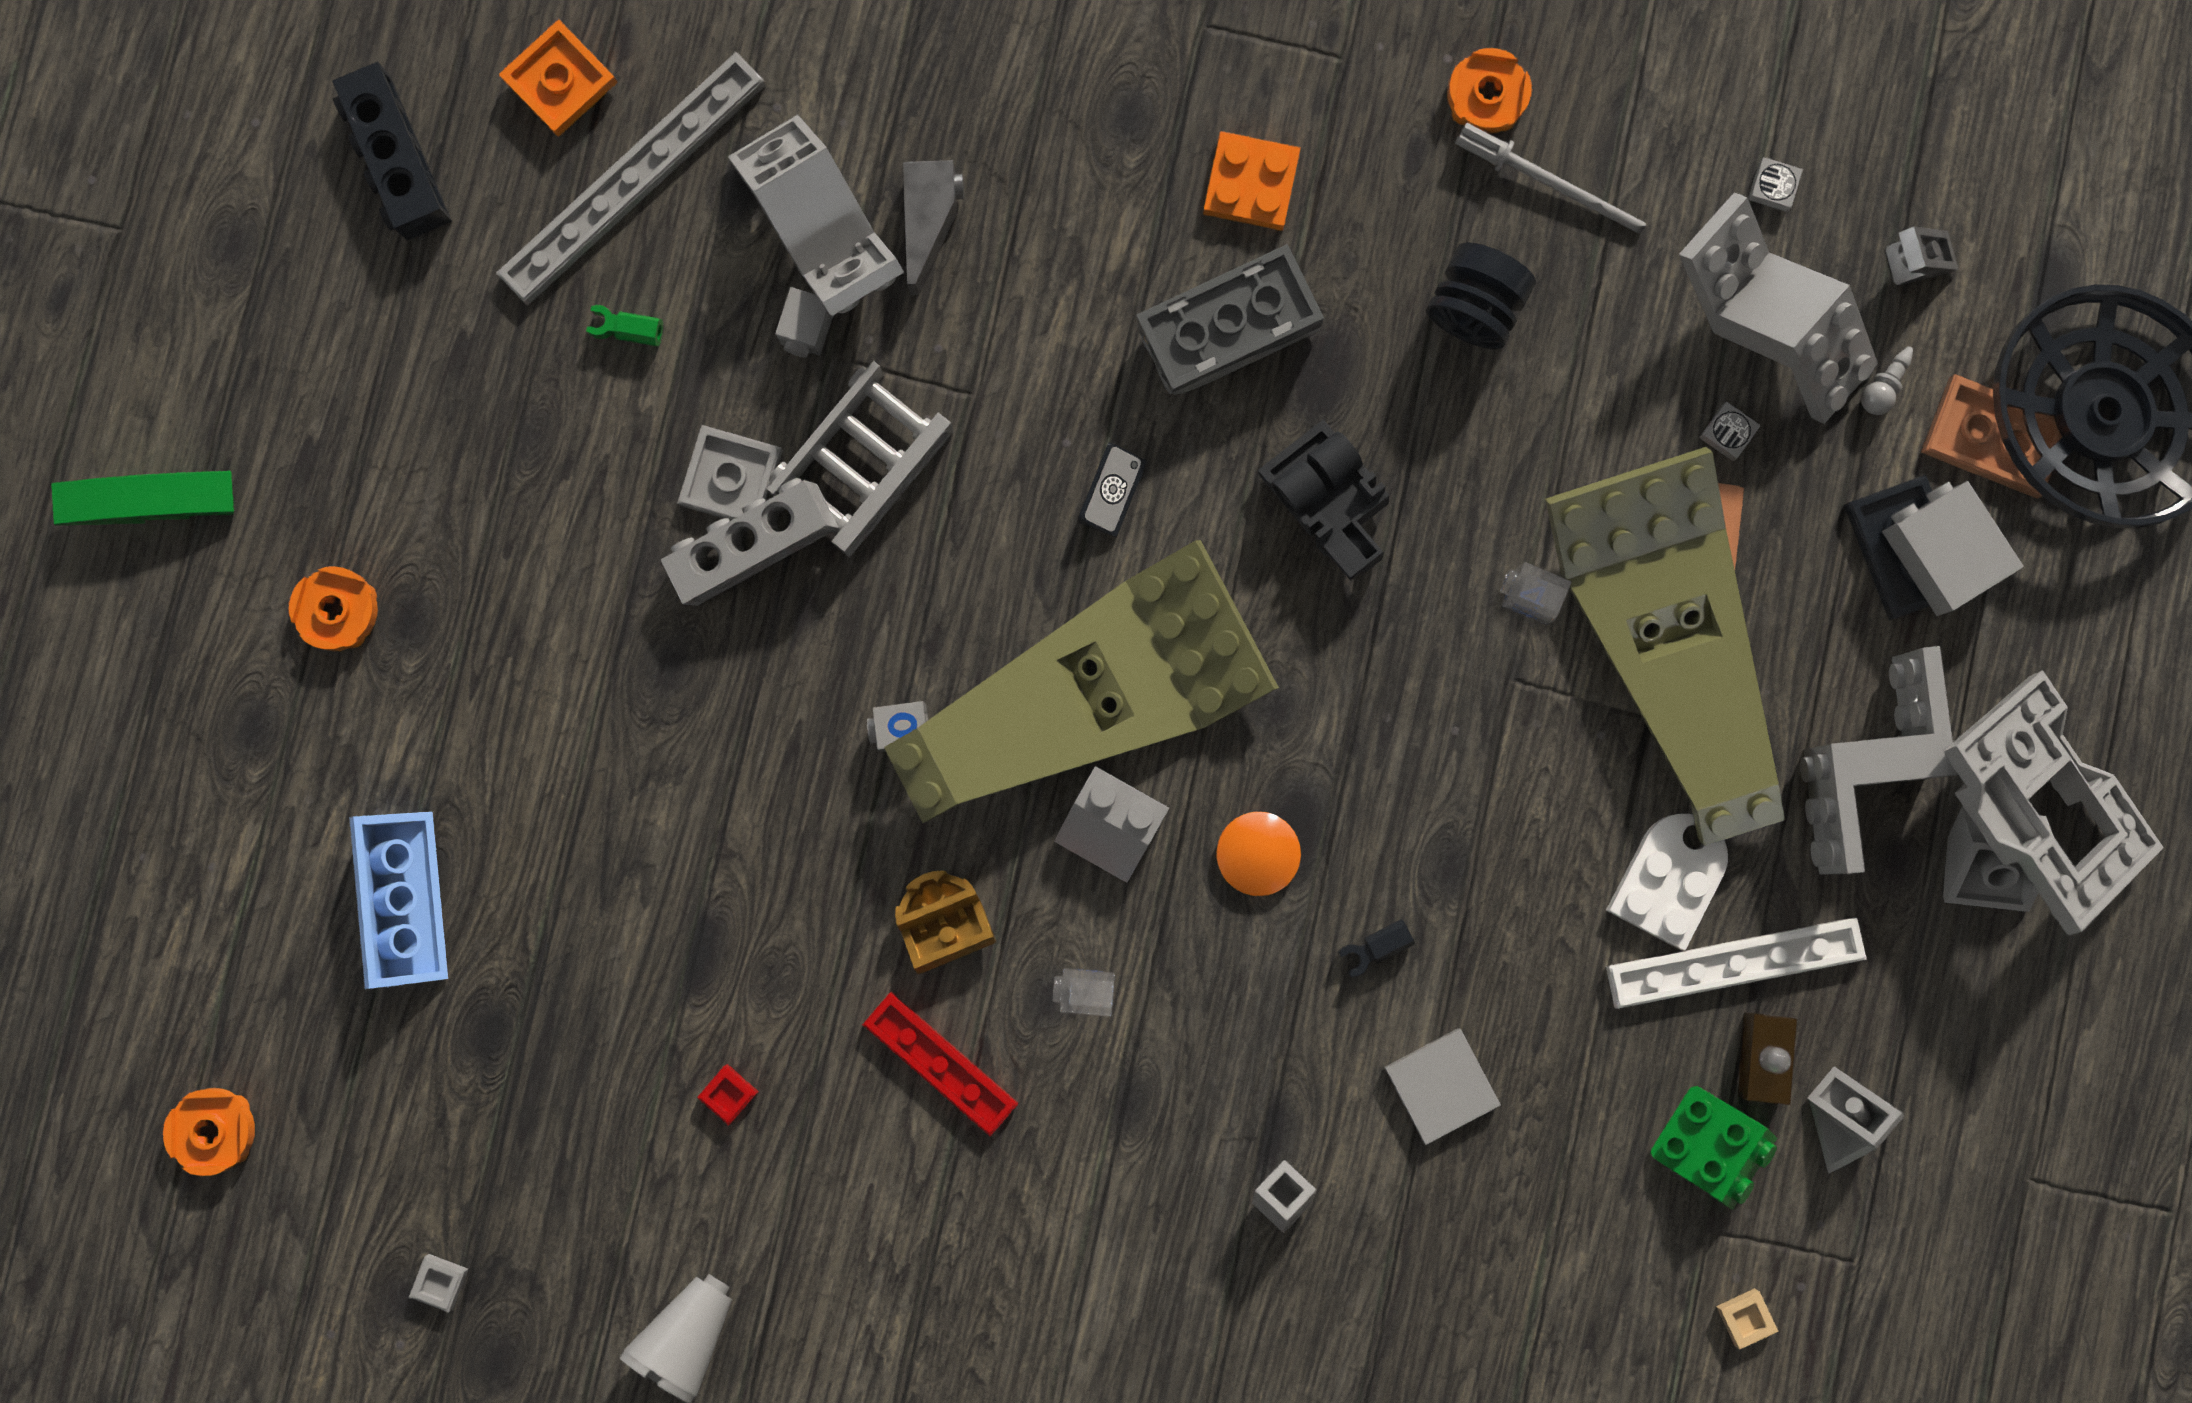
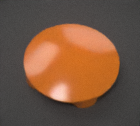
M1251 812L1237 817L1224 829L1218 841L1216 859L1221 874L1233 888L1252 896H1266L1280 891L1292 881L1299 868L1301 849L1295 832L1283 819L1266 812Z

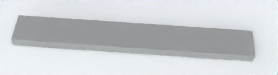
M735 52L497 271L496 274L528 306L766 86L764 80Z

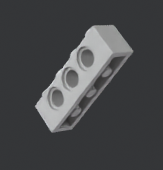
M800 478L791 480L778 488L779 494L767 501L764 498L757 499L742 508L744 514L731 521L729 518H724L712 523L706 528L708 534L699 539L688 538L671 547L672 553L662 558L661 562L682 604L698 606L839 529L818 485L806 480L801 481ZM787 509L791 516V523L786 530L781 531L778 527L777 519L779 514ZM751 529L755 536V542L752 548L746 551L742 546V537L746 531ZM715 549L719 556V562L713 570H710L706 559L709 552Z

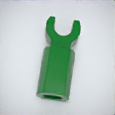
M591 306L590 311L594 315L605 317V322L601 327L587 326V333L595 339H606L611 335H615L617 340L657 347L660 345L664 328L662 319L626 312H619L618 315H615L605 306Z

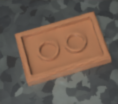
M1956 374L1949 377L1921 453L2032 497H2042L2015 466L2001 439L1995 418L1993 389ZM2007 406L2014 436L2025 457L2033 466L2041 456L2028 436L2023 419V411ZM2035 413L2039 431L2050 449L2062 438L2056 426L2054 416ZM2052 472L2044 479L2047 483L2049 482Z

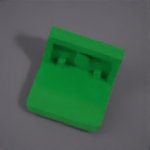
M1693 1086L1688 1090L1653 1145L1651 1155L1656 1161L1733 1210L1737 1203L1743 1204L1751 1194L1754 1187V1182L1751 1180L1759 1167L1765 1168L1773 1159L1777 1150V1146L1774 1145L1777 1137L1764 1125L1704 1089Z

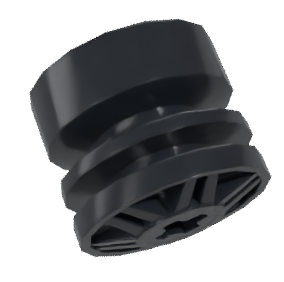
M1461 243L1458 245L1444 272L1449 281L1438 284L1434 292L1436 296L1431 298L1425 311L1429 319L1438 327L1464 342L1486 349H1502L1510 336L1508 331H1511L1517 322L1513 312L1523 309L1536 284V279L1526 266L1497 249L1477 243Z

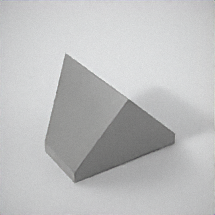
M1836 1067L1831 1069L1807 1098L1811 1105L1828 1174L1876 1150L1904 1117L1903 1113Z

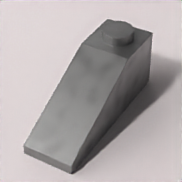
M953 160L903 162L907 285L911 295L920 294L957 215V200L964 199L963 174L955 173Z

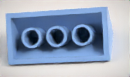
M433 812L350 817L365 989L448 979Z

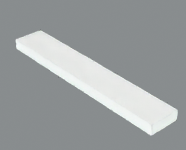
M1848 918L1606 966L1614 1007L1619 1009L1867 959L1858 919Z

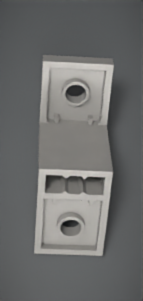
M799 115L794 116L728 156L738 174L754 194L802 277L830 316L852 310L858 305L859 299L872 291H881L888 288L895 282L897 276L904 273L896 257L873 231L827 147Z
M1734 192L1679 253L1713 333L1790 367L1811 418L1825 424L1835 411L1840 410L1844 406L1850 394L1862 381L1872 374L1874 367L1878 364L1850 285L1769 253L1748 197Z
M1940 646L1921 648L1892 657L1893 664L1889 668V680L1897 693L1898 706L1895 708L1894 718L1898 730L1902 731V737L1835 743L1803 749L1804 757L1800 760V772L1803 781L1808 783L1809 791L1805 812L1809 824H1813L1815 841L1811 843V858L1813 864L1818 867L1819 874L1865 872L1854 786L1957 775L1951 762L1943 752L1953 743Z

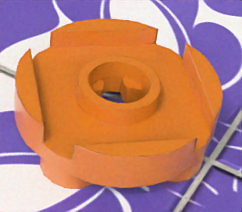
M1484 48L1473 52L1470 57L1465 58L1455 67L1447 87L1448 104L1454 121L1461 125L1469 123L1486 133L1507 131L1515 125L1516 121L1525 112L1532 92L1531 79L1527 71L1524 73L1522 67L1517 64L1518 59L1515 56L1501 49ZM1486 82L1493 83V89L1500 92V96H1494L1492 100H1488L1479 93V89L1484 88Z
M329 566L318 569L319 572L313 573L308 578L304 577L299 581L290 597L289 616L291 622L295 623L296 629L300 633L299 636L306 643L327 651H342L348 648H356L363 644L365 638L370 634L375 625L378 613L376 591L363 577L345 568ZM335 598H339L343 611L334 620H329L330 613L324 611L326 603L333 604Z
M221 1088L202 1089L191 1092L183 1097V1100L178 1103L176 1108L171 1109L167 1115L163 1128L165 1149L171 1158L175 1157L178 1163L184 1166L182 1169L188 1173L198 1176L219 1174L243 1162L248 1157L254 1141L255 1123L249 1103L243 1096L235 1095ZM208 1120L213 1121L214 1126L218 1127V1136L214 1137L213 1143H208V1137L200 1134V1128L207 1126Z

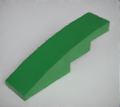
M231 471L142 474L51 483L54 526L143 524L145 520L190 519L189 516L234 515Z

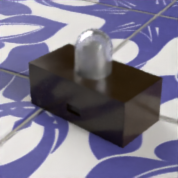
M1744 1012L1738 1084L1739 1098L1790 1105L1796 1018Z

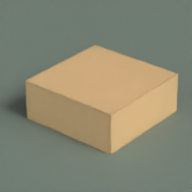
M1752 1289L1716 1306L1734 1346L1739 1350L1778 1332L1761 1293L1756 1289Z

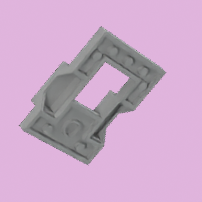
M2042 670L2024 680L1943 752L1951 762L1953 769L1965 783L1955 792V795L1987 840L1990 848L2004 866L2015 862L2020 864L2027 878L2033 883L2049 907L2052 915L2058 920L2066 934L2071 935L2083 931L2164 847L2115 775L2082 763L2063 735L2068 707ZM2048 780H2050L2053 788L2058 791L2067 806L2082 801L2091 819L2096 822L2105 835V838L2075 867L2028 800Z

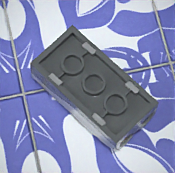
M1288 244L1137 314L1136 320L1141 339L1156 365L1162 383L1169 394L1176 395L1208 384L1319 332L1324 317Z

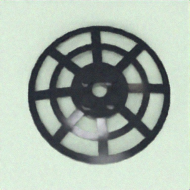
M2094 284L2072 288L2052 296L2029 312L2012 330L2001 350L1995 369L1993 386L1995 418L2001 439L2013 463L2027 482L2046 500L2067 514L2092 524L2111 528H2141L2157 525L2192 509V486L2171 471L2177 465L2184 452L2188 431L2192 429V412H2188V404L2183 388L2170 367L2173 362L2188 350L2192 354V320L2163 299L2142 290L2120 285ZM2083 303H2100L2096 328L2074 330L2053 340L2042 321V318L2067 306ZM2117 307H2127L2149 316L2166 327L2177 338L2157 353L2152 347L2138 338L2114 330ZM2029 331L2040 353L2031 364L2024 381L2023 392L2006 388L2007 368L2016 345L2023 335ZM2094 342L2093 363L2087 364L2075 371L2061 351L2075 344ZM2112 345L2130 351L2141 358L2145 364L2134 372L2126 366L2111 362ZM2047 363L2062 382L2057 389L2054 399L2035 395L2039 376ZM2157 376L2168 394L2172 412L2157 411L2153 394L2147 385ZM2099 402L2106 404L2111 409V421L2104 419L2098 411ZM2007 406L2023 411V419L2028 436L2041 456L2033 466L2025 457L2014 436ZM2035 413L2054 416L2056 426L2062 438L2050 449L2039 431ZM2155 428L2173 429L2169 448L2163 459L2159 461L2144 446L2152 437ZM2074 450L2082 456L2092 459L2095 481L2072 471L2062 461ZM2129 456L2147 473L2145 476L2134 481L2114 483L2112 461L2121 460ZM2054 471L2072 485L2088 492L2097 493L2102 514L2095 513L2073 503L2054 490L2044 479ZM2159 482L2180 498L2172 505L2152 514L2126 518L2121 517L2116 496L2138 493Z

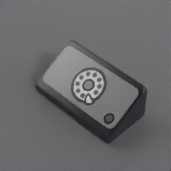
M1108 442L1079 514L1078 523L1117 538L1147 461Z

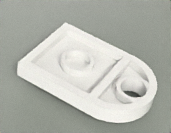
M1693 814L1670 815L1658 820L1648 829L1606 911L1684 951L1719 886L1728 863V851L1725 840L1706 846L1701 844L1695 850L1685 845L1683 832L1688 826H1695Z

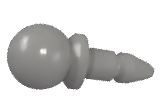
M1906 347L1897 354L1886 372L1876 374L1873 379L1874 383L1869 384L1863 390L1861 403L1867 412L1873 415H1882L1893 408L1896 402V394H1899L1902 390L1900 380L1905 373V369H1908L1911 364L1912 347Z

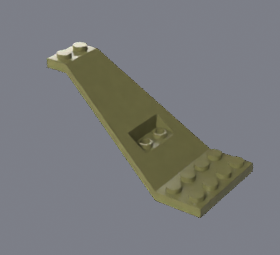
M1703 447L1546 498L1545 501L1561 575L1691 803L1699 841L1703 846L1784 821L1785 817L1724 520L1713 452L1707 447ZM1694 610L1693 615L1684 620L1686 613ZM1654 623L1650 631L1644 632L1647 625Z
M1195 540L1120 584L924 724L888 744L884 749L922 823H925L963 802L1208 727L1279 687L1201 540ZM1090 660H1093L1097 665L1095 675L1089 673L1087 669V664ZM1109 697L1115 699L1117 703V708L1114 712L1107 708L1106 702Z

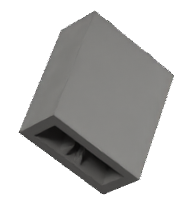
M1968 481L1954 488L1950 482L1941 485L1926 495L1930 501L1919 509H1917L1914 503L1891 516L1895 524L1882 531L1936 616L1954 611L2024 567Z

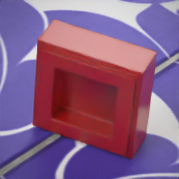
M726 1064L697 1098L729 1126L759 1091Z

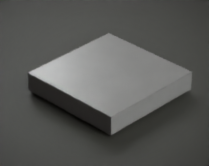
M701 425L678 504L682 507L717 517L729 518V520L737 518L744 514L742 508L750 502L764 498L765 501L768 500L770 492L767 488L771 484L769 477L779 465L783 452L782 448Z
M1460 1028L1384 1067L1425 1145L1501 1105Z

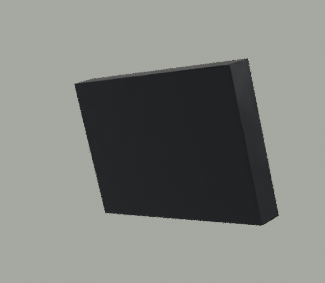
M1926 475L1844 505L1889 621L1930 606L1882 533L1883 530L1895 524L1891 516L1913 503L1919 509L1930 502L1926 495L1932 489Z

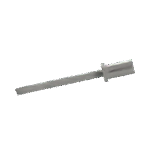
M1465 123L1455 144L1491 162V164L1495 165L1494 170L1499 171L1505 163L1634 232L1641 233L1646 227V223L1510 152L1514 144L1512 140L1508 143L1501 141L1475 126Z

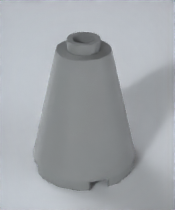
M710 1274L707 1275L704 1281L696 1277L624 1349L620 1359L642 1376H647L658 1383L659 1387L687 1403H692L698 1395L732 1303V1299L726 1295L730 1287Z

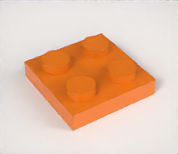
M559 19L499 73L502 80L557 137L618 83L613 74Z
M1220 131L1203 215L1283 231L1300 147Z

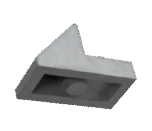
M1914 226L1899 232L1900 241L1886 247V255L1896 285L1907 284L1959 270L1948 231Z

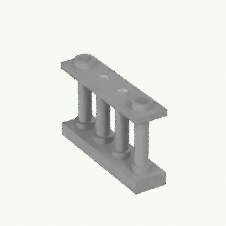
M874 360L867 369L862 366L854 373L848 383L850 387L848 392L789 463L782 462L775 468L769 477L771 484L767 488L770 494L775 497L779 494L778 488L781 485L799 478L815 459L861 496L859 501L863 504L853 516L849 513L844 516L826 501L839 529L833 531L836 536L832 543L849 558L954 432L951 422L939 412L932 420L929 418L923 420L878 384L884 374L880 365ZM867 396L913 432L912 437L915 441L906 452L903 450L897 452L852 416V413ZM840 428L887 464L886 470L889 472L879 484L875 481L872 483L868 482L825 447Z

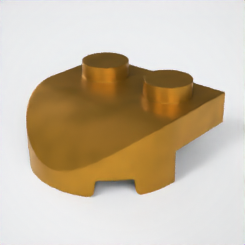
M932 871L915 878L906 886L907 892L900 906H896L895 918L897 927L902 933L914 970L918 975L997 943L984 907L972 885L965 878L963 880L949 875L946 871Z

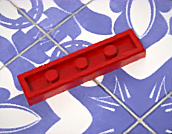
M890 992L862 1024L989 1136L996 1131L1018 1105V1102L894 993Z

